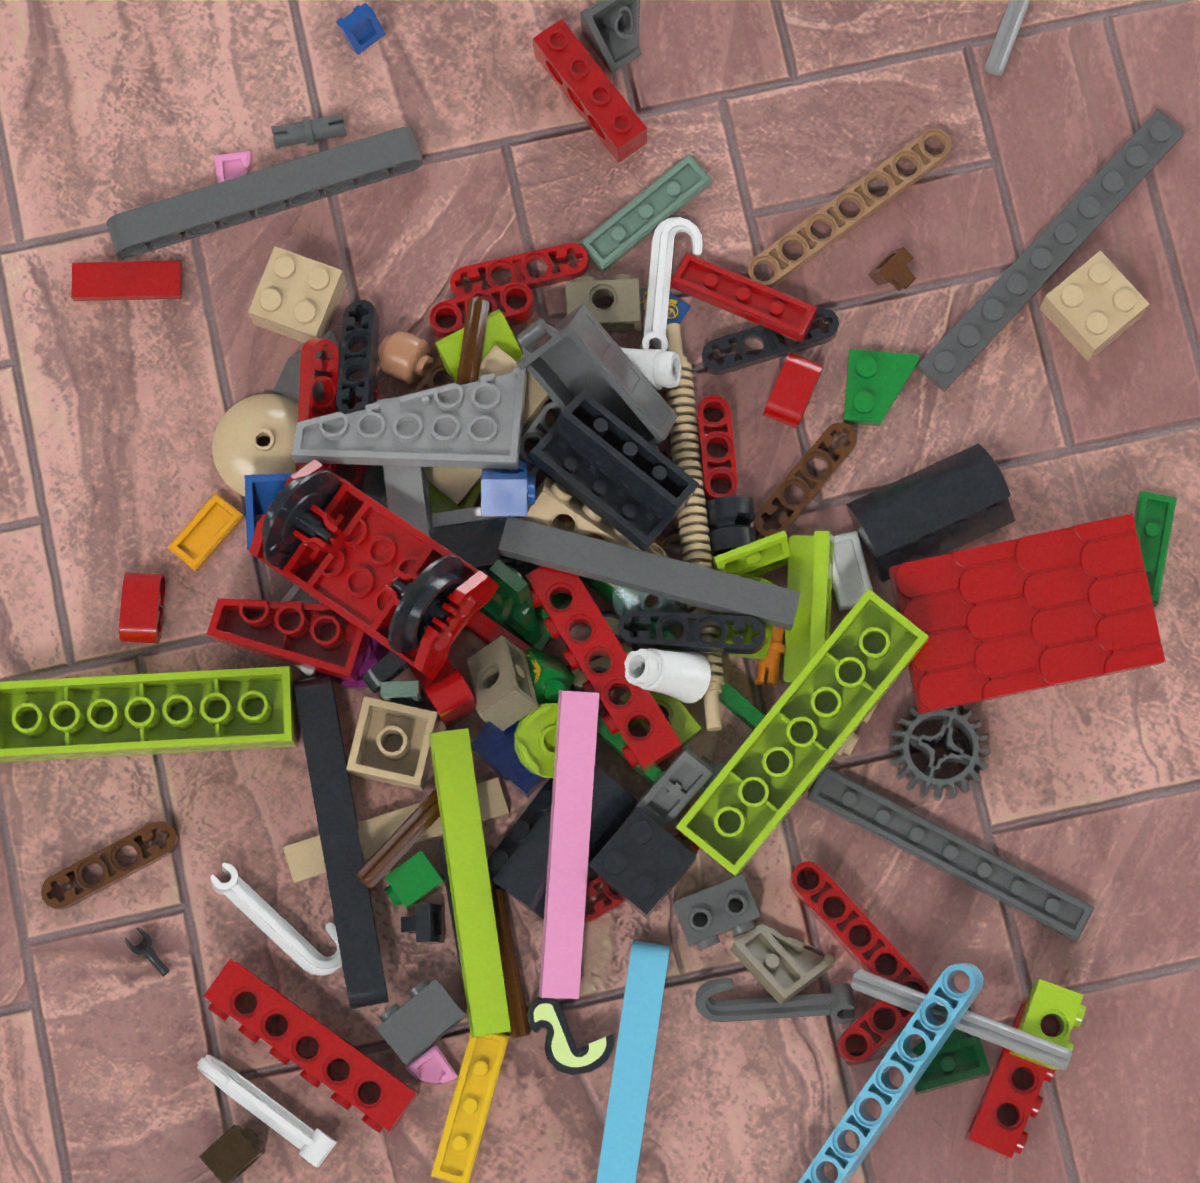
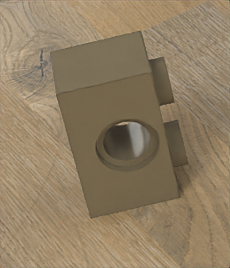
M619 274L611 276L610 280L595 281L593 277H578L573 282H566L567 315L584 304L607 333L642 331L639 278L631 279L630 275ZM601 297H608L613 301L612 306L604 310L595 307L594 303Z
M500 636L467 659L471 674L469 682L474 689L477 701L475 708L478 715L485 722H491L504 731L538 708L526 655L505 637Z

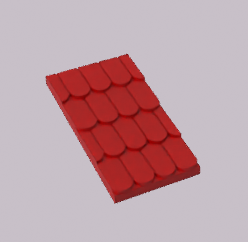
M1133 513L891 566L888 571L896 610L929 636V640L908 665L918 715L1150 667L1166 662L1152 605L1147 575L1144 569L1139 539L1136 534Z

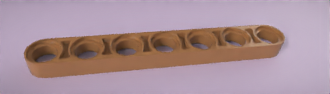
M929 129L755 256L748 266V278L774 288L942 164L948 158L951 148L949 135L940 129ZM929 139H938L943 143L944 151L939 155H931L925 150L924 143ZM904 159L910 160L915 164L916 172L910 176H903L898 173L896 164ZM874 180L883 181L888 187V192L882 197H875L868 191L869 183ZM846 201H852L858 205L860 212L853 218H847L840 213L839 206ZM817 222L826 223L831 229V234L825 239L814 237L811 233L813 224ZM789 243L798 244L802 248L803 254L799 259L789 260L782 253L783 247ZM760 264H767L772 267L774 276L768 281H760L754 276V269Z

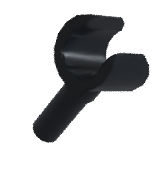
M136 928L143 936V940L139 945L134 946L125 937L127 947L135 954H142L164 977L170 970L151 948L152 941L150 936L143 929Z

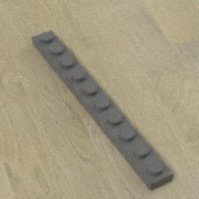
M1157 109L918 364L917 369L945 392L1176 145L1185 132Z

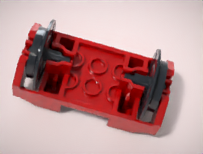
M315 459L288 478L285 488L282 491L280 490L278 496L268 507L267 514H263L257 522L249 550L259 560L432 680L436 678L445 665L452 643L471 616L487 604L499 588V585L489 576L443 547Z

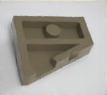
M762 923L734 942L731 948L734 955L781 1006L831 969L836 962L834 956L826 953L823 957L803 948L804 942L793 937L782 936L777 930Z

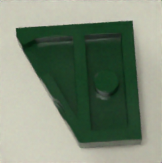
M498 559L489 568L487 576L496 582L499 588L483 608L528 646L532 647L540 639L541 633L528 583L523 580L522 575L515 568L506 566Z
M954 1029L914 1086L915 1094H923L990 1075L989 1065L980 1038ZM923 1040L921 1043H918L912 1051L921 1056L926 1049L925 1041Z

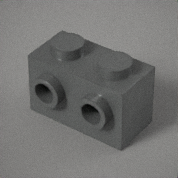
M743 874L672 902V907L689 948L697 945L699 951L720 943L718 936L732 930L734 936H738L756 928L753 921L760 918L759 911Z
M424 979L409 992L412 999L401 1008L397 1003L379 1017L382 1023L376 1029L405 1065H409L467 1017L437 979L431 983Z

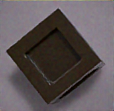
M233 1125L199 1157L221 1183H233L264 1154L258 1147L262 1140L248 1125L244 1129L240 1125Z

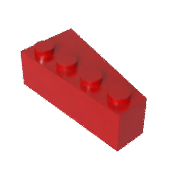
M218 598L206 633L214 641L355 683L370 640L368 634L326 605L303 603L300 601L270 602L267 600Z

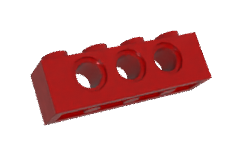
M562 18L533 38L535 57L617 163H620L647 144V127Z
M1029 996L1023 998L1011 1027L1018 1029ZM1045 1015L1041 1020L1042 1032L1049 1037L1056 1036L1060 1028L1058 1020L1052 1015ZM1002 1047L965 1140L1005 1158L1012 1159L1014 1152L1017 1154L1022 1152L1029 1133L1023 1130L1029 1116L1035 1118L1042 1105L1043 1097L1038 1095L1044 1081L1050 1083L1056 1070H1051L1009 1054V1049ZM1017 1068L1025 1069L1030 1075L1031 1081L1025 1090L1017 1089L1012 1083V1073ZM1003 1103L1010 1104L1016 1112V1118L1009 1126L1001 1124L997 1119V1109Z

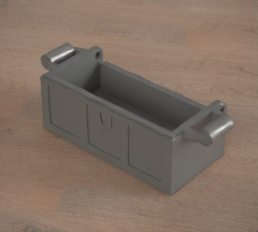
M584 304L554 326L548 325L540 318L517 335V340L522 347L523 354L516 365L521 370L527 366L526 369L562 411L584 390L657 450V445L667 438L678 417L677 414Z

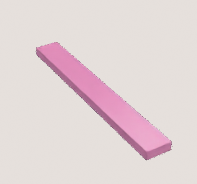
M559 690L539 996L541 998L579 999L599 693Z

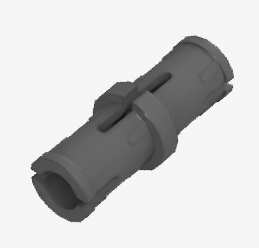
M342 113L316 119H310V116L302 117L303 121L271 126L276 149L306 142L310 146L315 145L317 140L342 135L346 136Z

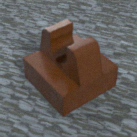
M904 247L895 249L868 276L877 286L890 282L898 291L902 288L907 289L916 280L915 276L906 266L913 259V256Z

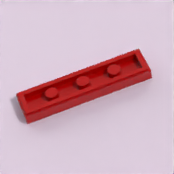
M687 252L670 281L671 288L801 343L817 315V307Z

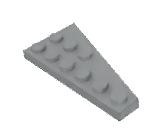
M527 366L522 370L519 367L513 368L514 372L495 377L494 373L480 376V381L464 385H458L455 382L400 396L399 401L379 405V402L365 405L366 409L349 414H343L340 411L297 422L292 450L294 463H310L315 459L323 464L518 470L528 373Z

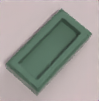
M419 681L380 682L381 696L384 701L411 707H423L425 705L424 691Z

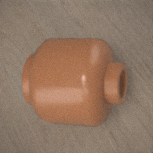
M398 331L393 335L386 336L381 342L377 353L382 371L406 384H413L422 377L424 378L434 365L430 344L406 331Z

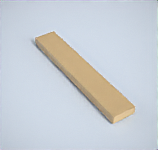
M498 777L476 784L482 823L510 814ZM422 802L358 822V835L364 861H367ZM440 817L414 845L443 836ZM320 835L283 847L295 884L326 874Z

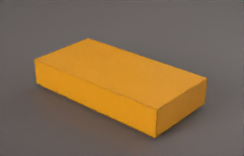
M215 492L167 548L197 573L245 517Z

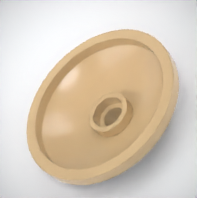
M278 394L254 395L233 405L219 421L212 443L214 463L224 482L239 495L245 497L244 475L297 472L292 457L295 429L298 421L297 401ZM260 437H270V443L264 447L259 446L258 440Z

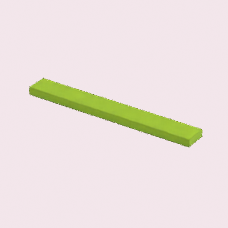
M469 729L430 733L429 740L471 1037H480L510 1032L511 1027Z

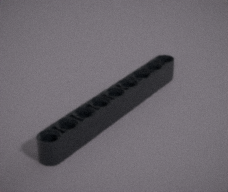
M327 674L293 681L349 1005L351 1009L387 1003L389 1002L370 890L362 885L356 876V872L365 862L358 835L359 829L349 772L346 770L347 760L332 677Z

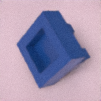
M366 3L361 6L357 5L353 8L354 11L344 19L341 17L336 21L350 48L357 55L386 35L374 11Z

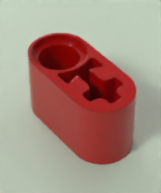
M789 352L768 399L763 416L797 429L817 385L823 365Z
M125 573L119 618V639L121 642L159 644L165 600L164 574Z

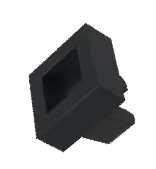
M432 903L415 904V916L401 917V933L409 932V934H416L417 943H445L444 905Z

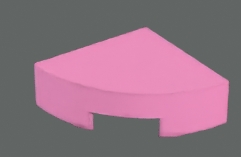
M251 152L215 155L217 183L248 174L252 164Z
M437 1045L405 1067L412 1076L430 1084H443L458 1078V1075Z

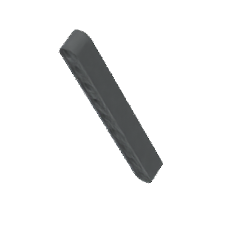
M411 127L396 128L113 215L106 223L116 256L118 258H130L414 171L423 165V159L413 129Z

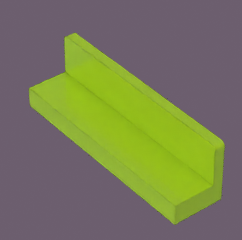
M815 531L814 536L792 535L789 537L791 556L788 557L787 589L801 593L791 631L785 629L783 680L786 683H792L830 637L834 536L830 531Z

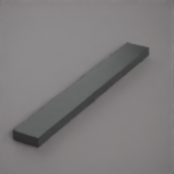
M507 516L498 549V555L728 615L754 617L763 624L790 631L794 624L801 593Z
M825 767L820 773L807 798V801L1075 942L1079 940L1095 908L828 767Z

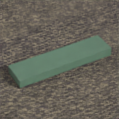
M688 154L581 241L579 245L586 249L589 259L604 273L652 234L662 221L674 216L712 185V179Z

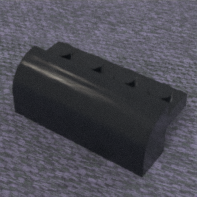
M584 390L560 413L554 427L532 449L528 456L529 460L642 551H646L657 537L668 528L699 486L696 480Z
M979 443L846 504L855 531H857L858 537L867 546L877 577L882 582L890 579L888 569L891 566L943 555L1015 521L1008 500L1011 494L1005 479L994 459Z
M596 766L594 767L588 864L617 832L638 802L621 785ZM549 778L487 860L490 881L506 891L542 920H544L553 778Z

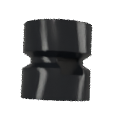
M728 496L706 502L708 525L713 527V530L708 535L710 537L711 556L715 557L757 541L756 529L750 527V524L755 520L753 498Z

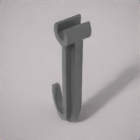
M720 978L710 980L701 985L696 992L695 998L698 1012L704 1018L716 1022L830 1015L832 1020L839 1024H848L855 1021L853 988L848 983L835 984L830 988L829 993L796 995L781 1006L774 997L713 1000L709 996L714 993L732 990L734 987L733 979Z

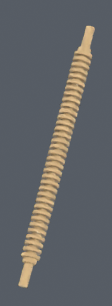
M670 323L666 328L668 351L679 354L681 360V379L679 385L672 388L665 387L667 404L678 416L669 432L672 462L699 483L690 500L678 514L682 561L713 569L711 564L712 556L710 555L711 546L709 545L710 537L708 536L709 528L707 527L708 518H706V500L704 499L705 491L703 490L704 482L702 481L703 473L701 472L702 463L695 409L696 403L694 400L695 394L693 391L694 384L692 382L693 374L691 373L692 365L687 362V357L683 356L680 324ZM687 604V611L689 613L718 615L717 611ZM714 624L704 626L700 637L709 643L717 641L720 637V632L717 629L718 626ZM700 652L707 658L711 669L710 684L703 696L707 731H718L722 729L718 694L722 693L721 686L725 684L724 677L722 676L724 670L721 667L723 665L722 653Z

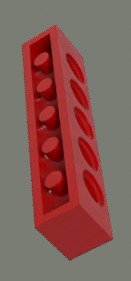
M540 566L526 574L525 577L529 585L534 608L541 605L548 617L543 620L548 632L554 640L560 637L567 648L562 654L573 672L580 669L587 680L581 684L584 691L599 693V702L606 712L601 718L612 736L619 733L626 746L622 747L621 751L630 766L633 768L638 765L644 773L682 750V743L650 691L627 681L624 665L627 654L579 576ZM558 593H566L572 598V602L565 609H557L551 604L552 598ZM579 624L588 626L592 631L591 635L584 641L574 640L570 636L574 626ZM597 656H604L610 660L611 666L606 672L596 673L589 667L591 660ZM616 688H624L629 691L631 697L626 704L615 705L609 699L611 691ZM639 719L646 721L650 725L649 733L640 738L634 737L628 730L629 725Z
M231 958L203 995V997L211 1002L208 1006L210 1011L224 1021L231 1016L242 1025L238 1029L239 1032L255 1043L260 1038L272 1046L269 1053L286 1066L290 1061L296 1063L303 1069L299 1074L302 1078L317 1088L321 1083L334 1091L330 1097L348 1111L352 1105L362 1111L365 1115L361 1120L378 1133L383 1128L393 1131L419 1094ZM246 993H253L257 999L256 1009L250 1014H243L239 1009V1000ZM283 1015L287 1019L288 1028L283 1035L275 1037L269 1030V1023L273 1017ZM308 1037L315 1038L319 1045L318 1053L311 1059L303 1058L299 1050L301 1042ZM343 1059L348 1063L350 1072L345 1080L337 1082L331 1077L330 1068L336 1060ZM368 1082L377 1083L381 1090L380 1098L373 1104L365 1103L361 1097V1089Z

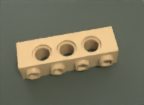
M548 477L543 480L535 491V505H528L527 516H520L519 518L584 536L600 535L604 538V541L640 550L557 481L554 482ZM567 514L573 518V521L563 522L557 518V515ZM654 542L645 551L669 558L666 552ZM609 584L640 605L650 595Z

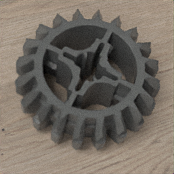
M912 706L908 710L912 721L904 716L899 717L897 722L905 731L892 729L890 736L899 740L900 743L889 744L888 751L900 753V756L890 760V766L903 765L904 768L896 774V778L901 780L907 775L912 778L906 786L908 791H911L918 783L922 785L919 797L925 798L929 788L934 789V800L940 801L943 789H946L948 797L952 800L957 797L955 786H958L965 794L970 791V785L966 778L976 784L980 782L981 777L974 769L985 771L988 768V763L978 757L989 756L991 749L979 746V743L987 741L989 736L988 733L976 735L975 731L983 723L980 719L972 724L967 721L972 714V710L969 708L964 711L962 716L956 713L959 706L950 708L949 711L944 709L918 715L917 708ZM943 721L938 734L934 736L922 734L920 737L912 734L917 727L924 723ZM954 726L964 735L968 743L969 754L963 753L964 749L957 747L953 743L952 732ZM945 734L943 750L948 752L949 756L943 754L933 766L935 749L931 748L929 744L932 743L935 746ZM909 745L914 746L915 750L925 756L927 763L924 774L914 765L910 757ZM951 763L956 765L959 763L966 766L964 771L952 778H935L942 764Z

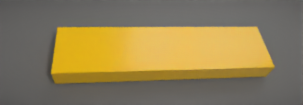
M498 1033L471 1037L470 1034L431 1177L453 1183L470 1182L509 1042V1036Z

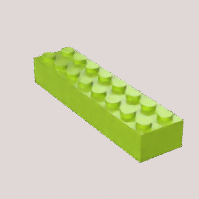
M868 588L682 818L676 828L730 873L738 876L926 644L929 636Z
M290 666L0 682V763L297 747L296 696L293 683L295 681V673Z

